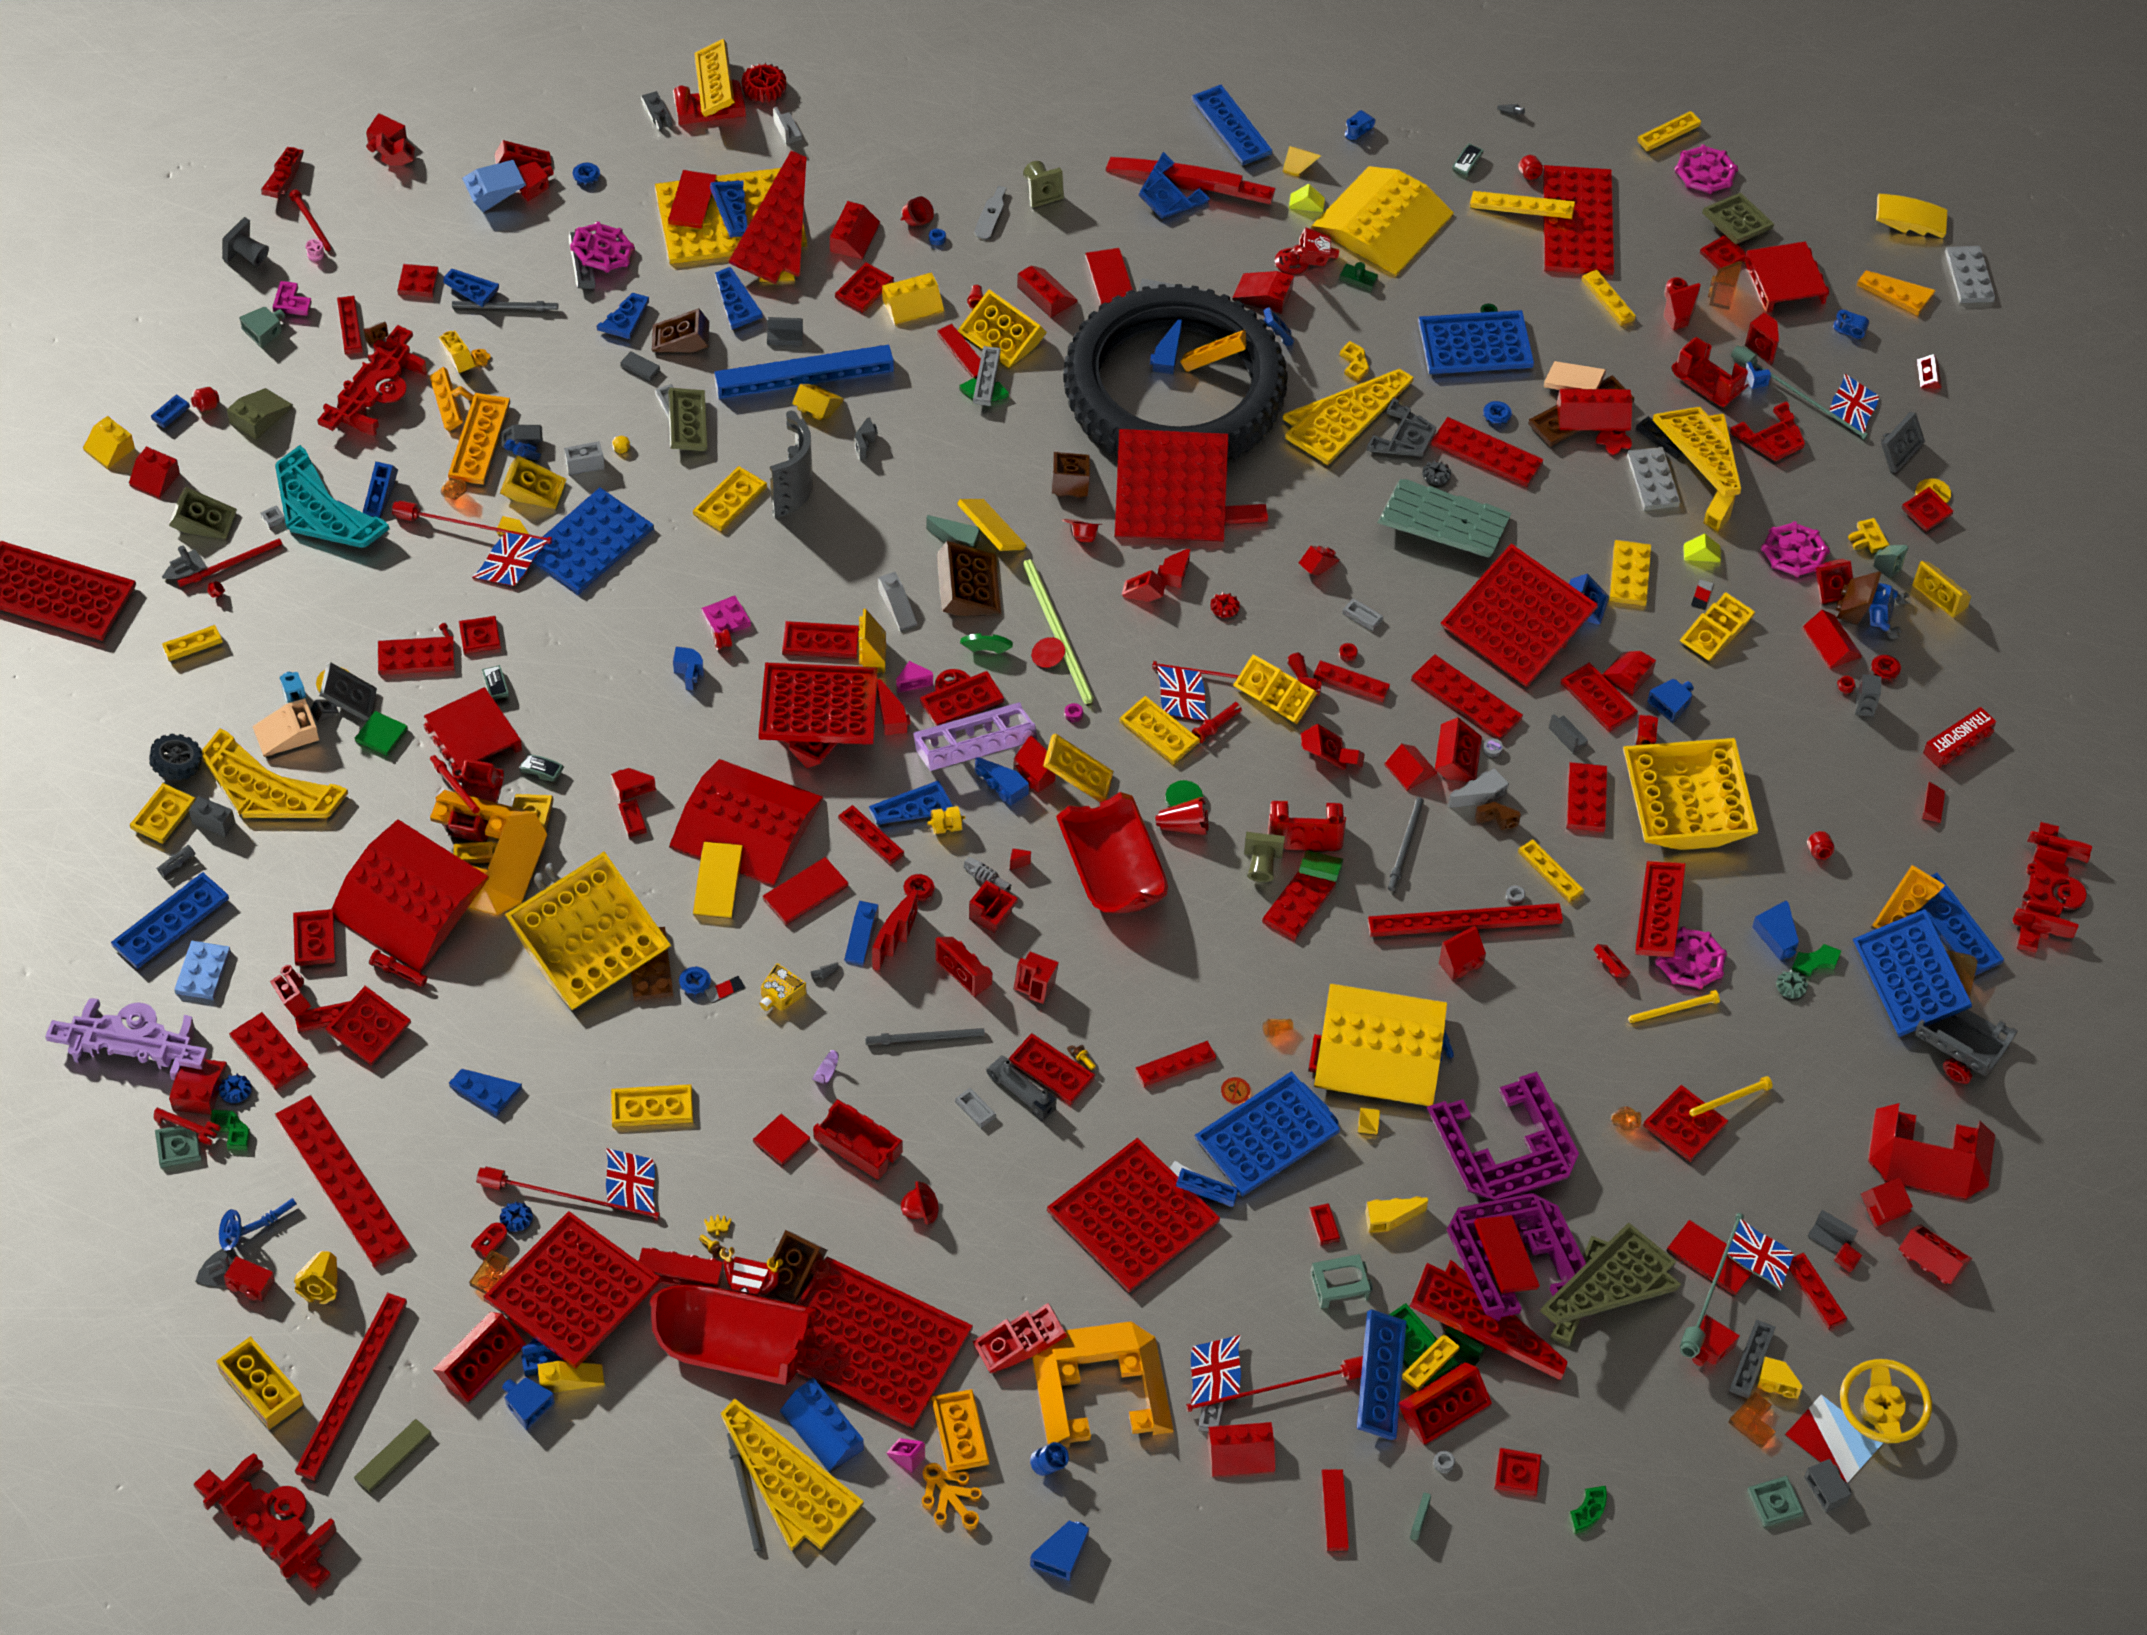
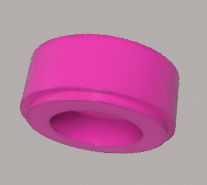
M1071 703L1065 707L1064 716L1070 722H1078L1083 718V708L1079 704Z

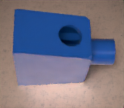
M1671 679L1651 689L1647 702L1673 724L1689 707L1693 696L1691 692L1694 690V687L1689 681L1680 684L1676 679Z
M523 1378L518 1384L508 1379L502 1386V1389L508 1393L505 1396L507 1408L526 1430L555 1403L554 1395L551 1391L529 1378Z

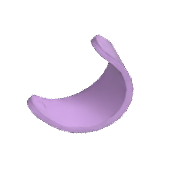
M831 1050L812 1080L825 1085L828 1084L838 1063L839 1054L835 1050Z

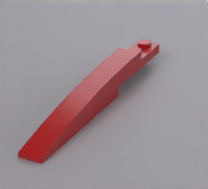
M1110 157L1106 171L1147 180L1158 161ZM1174 163L1170 169L1163 173L1177 188L1193 192L1200 188L1204 193L1205 190H1210L1270 205L1275 194L1274 187L1242 180L1243 175L1210 168Z

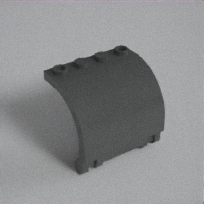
M793 410L786 413V428L795 432V446L788 447L787 461L770 466L772 478H770L771 502L773 504L772 514L774 518L785 516L803 506L809 499L813 488L811 433L803 418L799 419L797 413Z
M1967 1009L1925 1027V1021L1921 1019L1917 1025L1915 1036L1986 1077L2000 1061L2018 1030L2007 1027L2006 1023L2001 1020L1995 1026ZM2001 1032L2007 1035L2005 1040L1998 1037Z

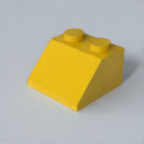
M800 384L792 404L798 406L797 410L804 413L808 411L813 414L812 417L822 420L823 418H830L842 404L844 398L815 384Z
M106 416L93 426L83 446V450L107 469L135 449L132 434L109 416Z

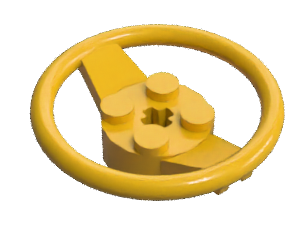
M1873 1359L1862 1362L1855 1366L1842 1382L1840 1403L1845 1417L1858 1432L1872 1440L1885 1444L1910 1440L1925 1429L1931 1418L1932 1397L1926 1383L1913 1369L1900 1362L1888 1359ZM1889 1368L1900 1371L1911 1378L1921 1391L1924 1401V1410L1920 1421L1915 1427L1904 1433H1901L1899 1422L1905 1412L1906 1402L1900 1393V1389L1892 1386ZM1870 1369L1869 1389L1861 1404V1413L1864 1420H1868L1871 1424L1875 1425L1874 1428L1878 1429L1880 1433L1867 1428L1855 1417L1848 1399L1851 1383L1860 1373Z

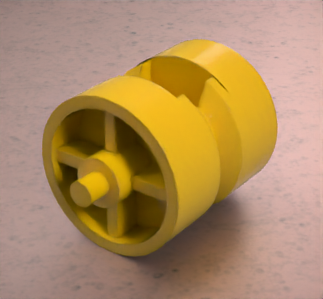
M958 806L947 807L946 811H943L942 808L931 810V821H927V825L933 827L935 835L946 833L947 830L950 832L961 831L962 820L966 818L965 815L961 816Z

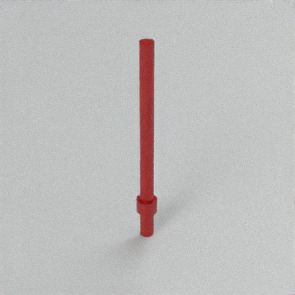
M278 538L177 580L178 585L182 587L192 582L202 581V578L281 546L282 541Z
M432 755L430 761L433 763L434 769L439 774H442L474 814L479 813L480 808L448 771L447 765L442 760H439L436 755Z

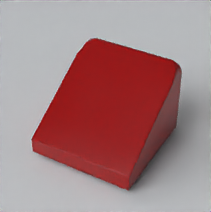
M1012 848L1010 870L1031 865V851Z

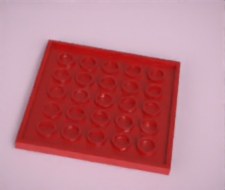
M1119 429L1114 537L1224 542L1228 434Z
M1511 543L1440 624L1444 629L1527 688L1598 608V604Z
M765 662L759 740L873 744L878 667Z
M1138 1137L1047 1206V1212L1128 1293L1220 1222V1217L1195 1193L1176 1187L1178 1176Z
M568 1211L483 1298L484 1301L576 1369L661 1282V1279L639 1261Z

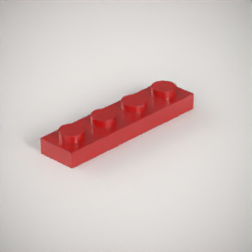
M1321 660L1313 675V678L1381 702H1384L1390 688L1389 683Z
M1207 1040L1135 1067V1072L1143 1087L1215 1061L1216 1055Z

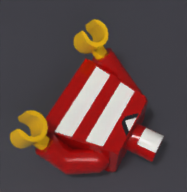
M725 1247L720 1250L719 1254L724 1259L727 1282L732 1291L764 1298L765 1295H768L777 1286L779 1278L778 1267L783 1264L782 1259L777 1260L776 1264L774 1263V1256L769 1258L767 1263L736 1256L733 1259L731 1258L735 1253L733 1247L729 1248V1254L725 1252Z

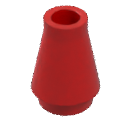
M973 285L968 296L967 303L972 309L975 308L983 297L980 285Z
M1299 652L1289 655L1287 657V665L1299 680L1300 676L1309 677L1304 656Z

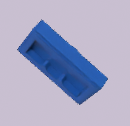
M176 394L151 415V419L163 428H166L190 408V404Z

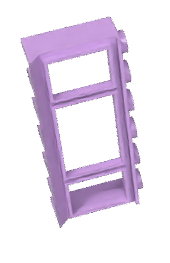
M1020 702L913 733L916 751L930 771L1022 745L1030 736L1037 740L1035 723L1030 720L1022 709ZM1018 714L1021 724L1006 728L1010 724L1009 716ZM991 721H993L999 731L958 743L955 741L957 738L956 731L965 729L966 734L971 737L974 735L973 726L983 724L986 731H991ZM943 735L949 743L947 746L929 750L924 740L929 739L931 745L936 747L939 744L938 736Z

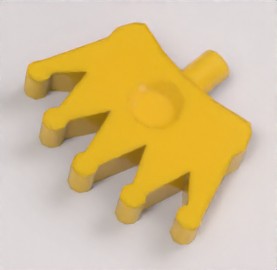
M717 1214L715 1221L713 1216H710V1222L704 1219L707 1232L709 1234L716 1232V1236H720V1232L728 1233V1228L732 1222L731 1218L726 1222V1217L723 1216L720 1221Z

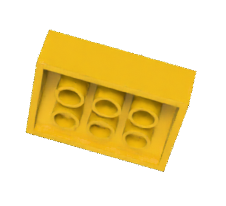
M988 289L958 329L961 335L982 350L983 346L1001 348L999 362L1009 369L1031 352L1047 333L1041 325L990 289Z

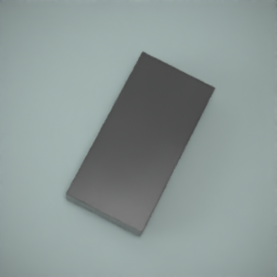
M632 351L620 362L621 367L649 381L660 370L659 365Z

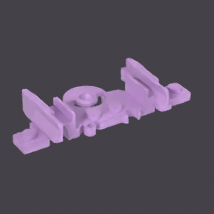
M90 998L83 1009L81 1017L74 1016L72 1023L52 1020L45 1036L46 1041L69 1045L68 1053L73 1056L74 1062L77 1063L83 1052H88L92 1057H95L96 1052L99 1054L100 1050L104 1047L108 1048L107 1053L109 1056L114 1053L131 1057L137 1056L141 1063L147 1062L149 1056L153 1061L157 1062L159 1069H162L163 1066L169 1067L171 1060L174 1059L170 1070L172 1080H175L181 1066L202 1069L208 1053L207 1048L190 1045L195 1031L191 1016L184 1015L180 1033L176 1034L166 1031L164 1025L157 1024V1016L154 1009L145 1003H131L123 1007L117 1016L104 1015L100 1019L95 1018L97 1009L100 1007L99 999ZM134 1017H139L137 1021L132 1020ZM122 1019L126 1020L127 1026L129 1028L123 1025Z

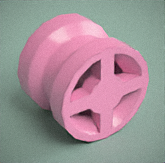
M318 239L309 240L305 245L308 259L315 262L322 260L325 255L323 243Z

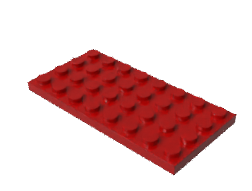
M1543 165V198L1575 201L1572 219L1543 216L1544 271L1590 273L1598 270L1600 274L1613 275L1612 169Z
M0 541V610L98 640H104L136 587L135 580Z

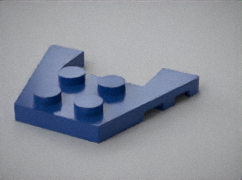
M1165 152L1161 154L1138 194L1161 219L1206 204L1210 200L1200 188L1189 197H1186L1163 174L1174 165V162Z

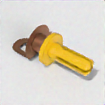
M1073 1045L1067 1047V1051L1072 1056L1077 1055V1061H1083L1090 1070L1095 1069L1096 1065L1087 1056L1088 1051L1085 1050L1084 1045H1080L1077 1048Z
M704 1234L700 1235L699 1240L708 1247V1252L713 1253L714 1258L719 1257L720 1250L724 1246L720 1245V1242L717 1240L711 1241Z

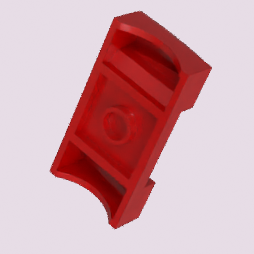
M732 79L735 103L707 117H704L702 114L699 93L691 94L687 86L680 85L673 90V99L678 124L684 125L746 117L740 82Z

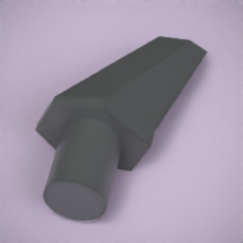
M1518 104L1497 106L1498 110L1513 115H1523L1525 113V108L1520 107Z
M838 962L821 966L819 970L810 971L811 978H826L838 970Z

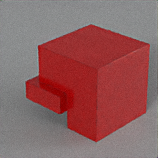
M986 880L969 901V919L996 933L1018 903V898L1003 889L999 891L998 886Z
M1029 952L1026 959L1020 958L1018 961L1013 989L1030 995L1029 999L1044 1004L1055 984L1059 962Z
M1900 1177L1860 1193L1874 1228L1912 1212L1911 1208L1913 1205Z

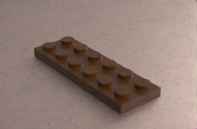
M1613 375L1604 379L1599 389H1626ZM1557 405L1534 416L1528 422L1530 427L1549 447L1581 431L1559 429Z

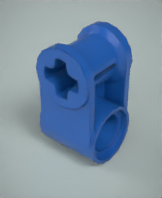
M1363 110L1358 111L1351 118L1347 119L1345 137L1349 140H1357L1374 127L1375 118Z
M1848 310L1838 311L1837 320L1833 324L1834 330L1856 339L1863 338L1869 326L1868 318Z

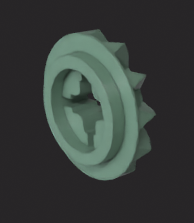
M1791 969L1789 972L1783 971L1781 975H1778L1776 987L1785 997L1799 998L1806 993L1808 983L1806 982V977L1801 976L1800 972L1795 973ZM1791 979L1795 983L1794 989H1792L1791 983H1789Z

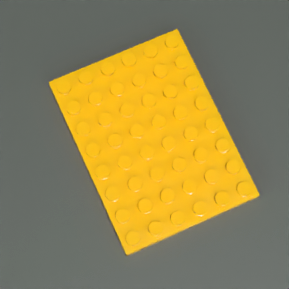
M781 168L717 176L716 182L744 181L743 191L745 193L744 203L746 205L747 227ZM679 181L655 184L669 264L732 256L742 237H729L713 194L702 229L668 224V218ZM804 225L802 229L801 247H807V238L805 234Z

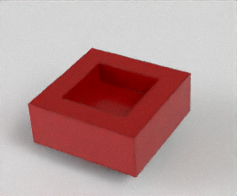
M1845 1243L1833 1260L1850 1273L1862 1255Z

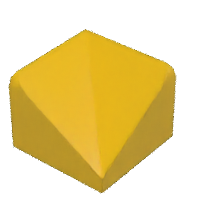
M1360 1108L1358 1133L1378 1135L1380 1110Z

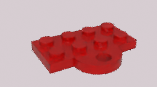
M948 669L941 672L935 680V691L920 697V703L934 726L966 718L1004 702L1003 695L988 671L970 677L966 672L959 669ZM952 677L954 678V680L948 682L945 680V678Z

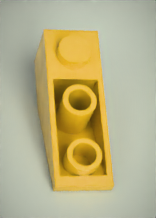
M455 330L447 331L439 337L458 373L475 367L468 347Z
M1416 1196L1411 1199L1393 1198L1391 1200L1374 1199L1367 1201L1365 1213L1368 1233L1389 1232L1427 1210L1428 1197L1421 1198Z

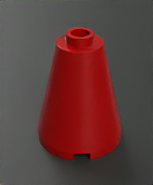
M1199 797L1160 810L1159 814L1155 816L1156 826H1160V829L1165 831L1208 835V811L1203 808V805H1206L1205 798Z

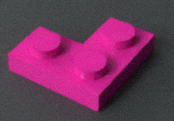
M280 281L272 309L273 312L281 309L283 313L308 316L312 301L311 298L296 296L299 288L298 283Z

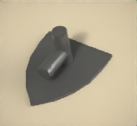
M182 545L178 547L181 556L169 562L170 566L166 569L162 578H182L207 567L196 549L187 552L185 546Z
M234 1248L230 1251L221 1249L211 1255L199 1270L195 1282L206 1286H226L224 1275L237 1256Z

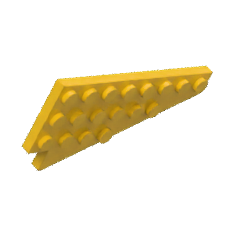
M1399 368L1287 412L1283 415V420L1293 427L1286 433L1285 439L1329 465L1390 405L1393 398L1396 399L1413 382L1414 377Z
M1701 407L1654 414L1653 421L1724 497L1740 494L1741 485L1724 414L1708 416Z
M735 1398L721 1412V1418L789 1549L793 1551L806 1537L822 1550L864 1505V1501Z

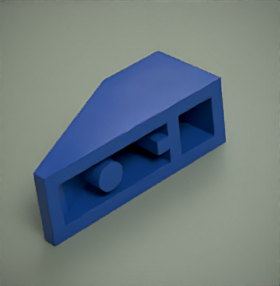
M1178 319L1156 346L1155 354H1151L1150 365H1153V372L1174 375L1182 320Z
M375 461L362 513L371 517L381 518L395 485L398 469L395 466Z
M859 900L845 954V961L864 965L879 918L878 904Z

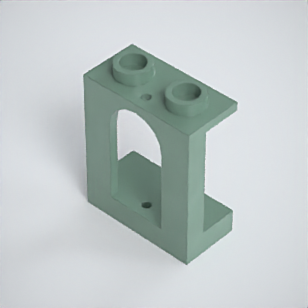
M1360 1254L1312 1263L1311 1276L1321 1309L1329 1307L1330 1301L1364 1295L1365 1299L1369 1300L1370 1291H1373L1371 1280L1367 1279V1265L1365 1261H1362ZM1346 1267H1355L1357 1269L1359 1282L1333 1288L1327 1287L1323 1272Z

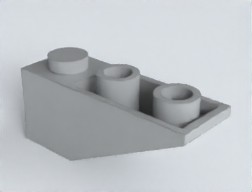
M1495 768L1489 772L1486 771L1476 780L1469 781L1463 788L1454 790L1450 794L1448 806L1453 808L1495 802L1507 794L1509 783Z

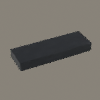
M1649 416L1636 425L1637 431L1659 447H1663V450L1675 459L1683 454Z

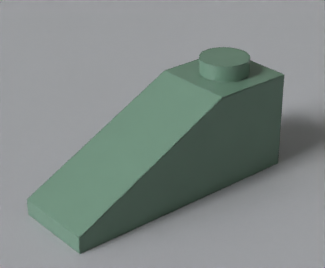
M930 515L926 517V529L944 543L950 541L977 548L980 540V529L978 527Z

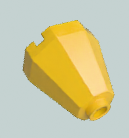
M329 1251L317 1253L296 1274L294 1284H296L295 1292L307 1302H314V1299L320 1300L319 1304H326L336 1299L338 1294L337 1257Z

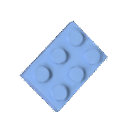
M191 940L174 989L175 994L214 1000L231 951L230 947Z

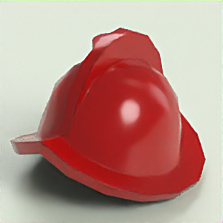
M915 1181L916 1188L909 1191L901 1202L902 1214L913 1219L924 1218L925 1225H929L938 1216V1200L930 1186L924 1182Z

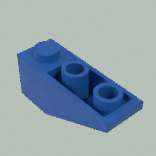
M980 757L975 758L974 769L979 777H983L988 786L994 789L1000 798L1010 806L1029 795V783L1017 771Z

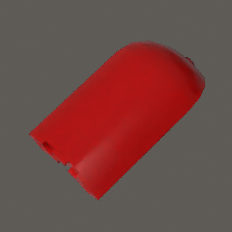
M1119 792L1110 799L1100 802V806L1096 808H1090V806H1067L1056 816L1087 897L1095 908L1112 914L1136 912L1154 905L1167 895L1168 883L1132 795Z
M702 1285L670 1286L654 1293L650 1299L652 1331L658 1344L671 1357L684 1363L783 1385L788 1384L797 1373L795 1369L797 1363H802L805 1357L807 1347H804L807 1335L812 1336L816 1309Z

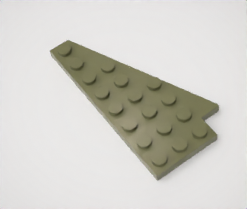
M1628 1222L1541 1308L1540 1312L1557 1325L1677 1291L1681 1283L1667 1273L1677 1261Z

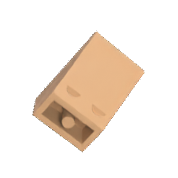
M305 698L284 705L252 726L263 757L319 740L317 728Z

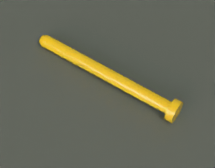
M1712 990L1709 995L1631 1015L1628 1017L1629 1023H1635L1709 1002L1717 1004L1720 1002L1717 990Z
M1768 1076L1762 1077L1758 1083L1692 1108L1689 1114L1696 1116L1759 1090H1770L1773 1087L1772 1081Z

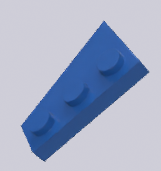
M453 268L443 279L444 284L482 308L499 290L498 283Z
M631 293L619 304V308L614 313L611 312L603 323L600 322L596 326L597 331L630 339L649 303V297Z
M462 1068L449 1082L451 1088L496 1116L501 1113L522 1089L521 1083Z

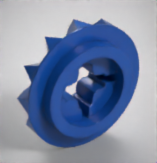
M581 163L573 169L572 174L574 181L586 185L587 183L593 184L594 181H598L600 170L593 163Z
M1500 401L1488 403L1483 410V416L1486 417V421H1491L1492 425L1494 423H1498L1499 426L1501 423L1506 424L1512 415L1511 408L1506 403Z
M701 967L687 968L679 977L681 990L686 991L687 994L693 993L695 996L697 993H704L706 989H709L711 982L710 974ZM691 977L696 981L698 980L699 985L692 983Z
M238 1073L234 1076L228 1075V1078L225 1080L222 1079V1083L219 1086L221 1098L229 1103L244 1101L249 1097L252 1090L251 1082L245 1075L240 1076ZM238 1084L239 1089H234L232 1091L231 1086H236Z
M515 1201L512 1204L508 1203L504 1209L502 1208L499 1217L506 1230L519 1232L529 1227L533 1214L531 1208L525 1202L518 1203ZM519 1212L520 1218L516 1217L513 1219L512 1214Z

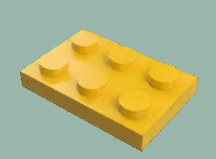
M162 783L130 823V828L164 844L189 812V809L195 802V797Z

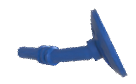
M291 1198L275 1210L265 1213V1216H261L262 1219L243 1227L238 1211L234 1209L228 1210L223 1215L219 1227V1242L222 1249L226 1251L232 1250L237 1245L241 1236L266 1225L269 1226L270 1223H274V1220L277 1221L279 1216L297 1205V1203ZM228 1238L232 1241L231 1245L227 1243Z

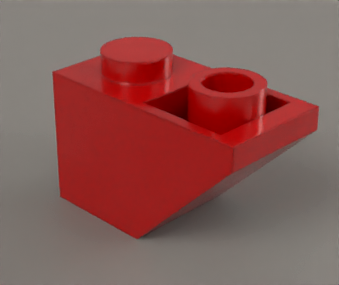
M1310 546L1298 563L1310 574L1321 575L1338 563L1340 559L1335 556L1336 552L1329 547Z

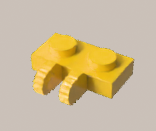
M1875 518L1859 521L1856 526L1859 531H1855L1848 536L1849 541H1856L1853 543L1855 550H1861L1868 546L1871 554L1878 552L1880 549L1883 550L1889 545Z

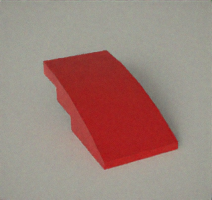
M914 889L898 904L879 931L872 947L873 969L881 970L885 956H894L899 941L907 943L918 913V890Z
M1047 1303L1032 1314L1026 1311L1011 1322L1005 1319L974 1340L973 1344L991 1374L1039 1354L1068 1335L1053 1308Z

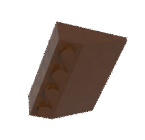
M946 541L937 552L942 612L956 616L999 615L1001 613L995 554Z

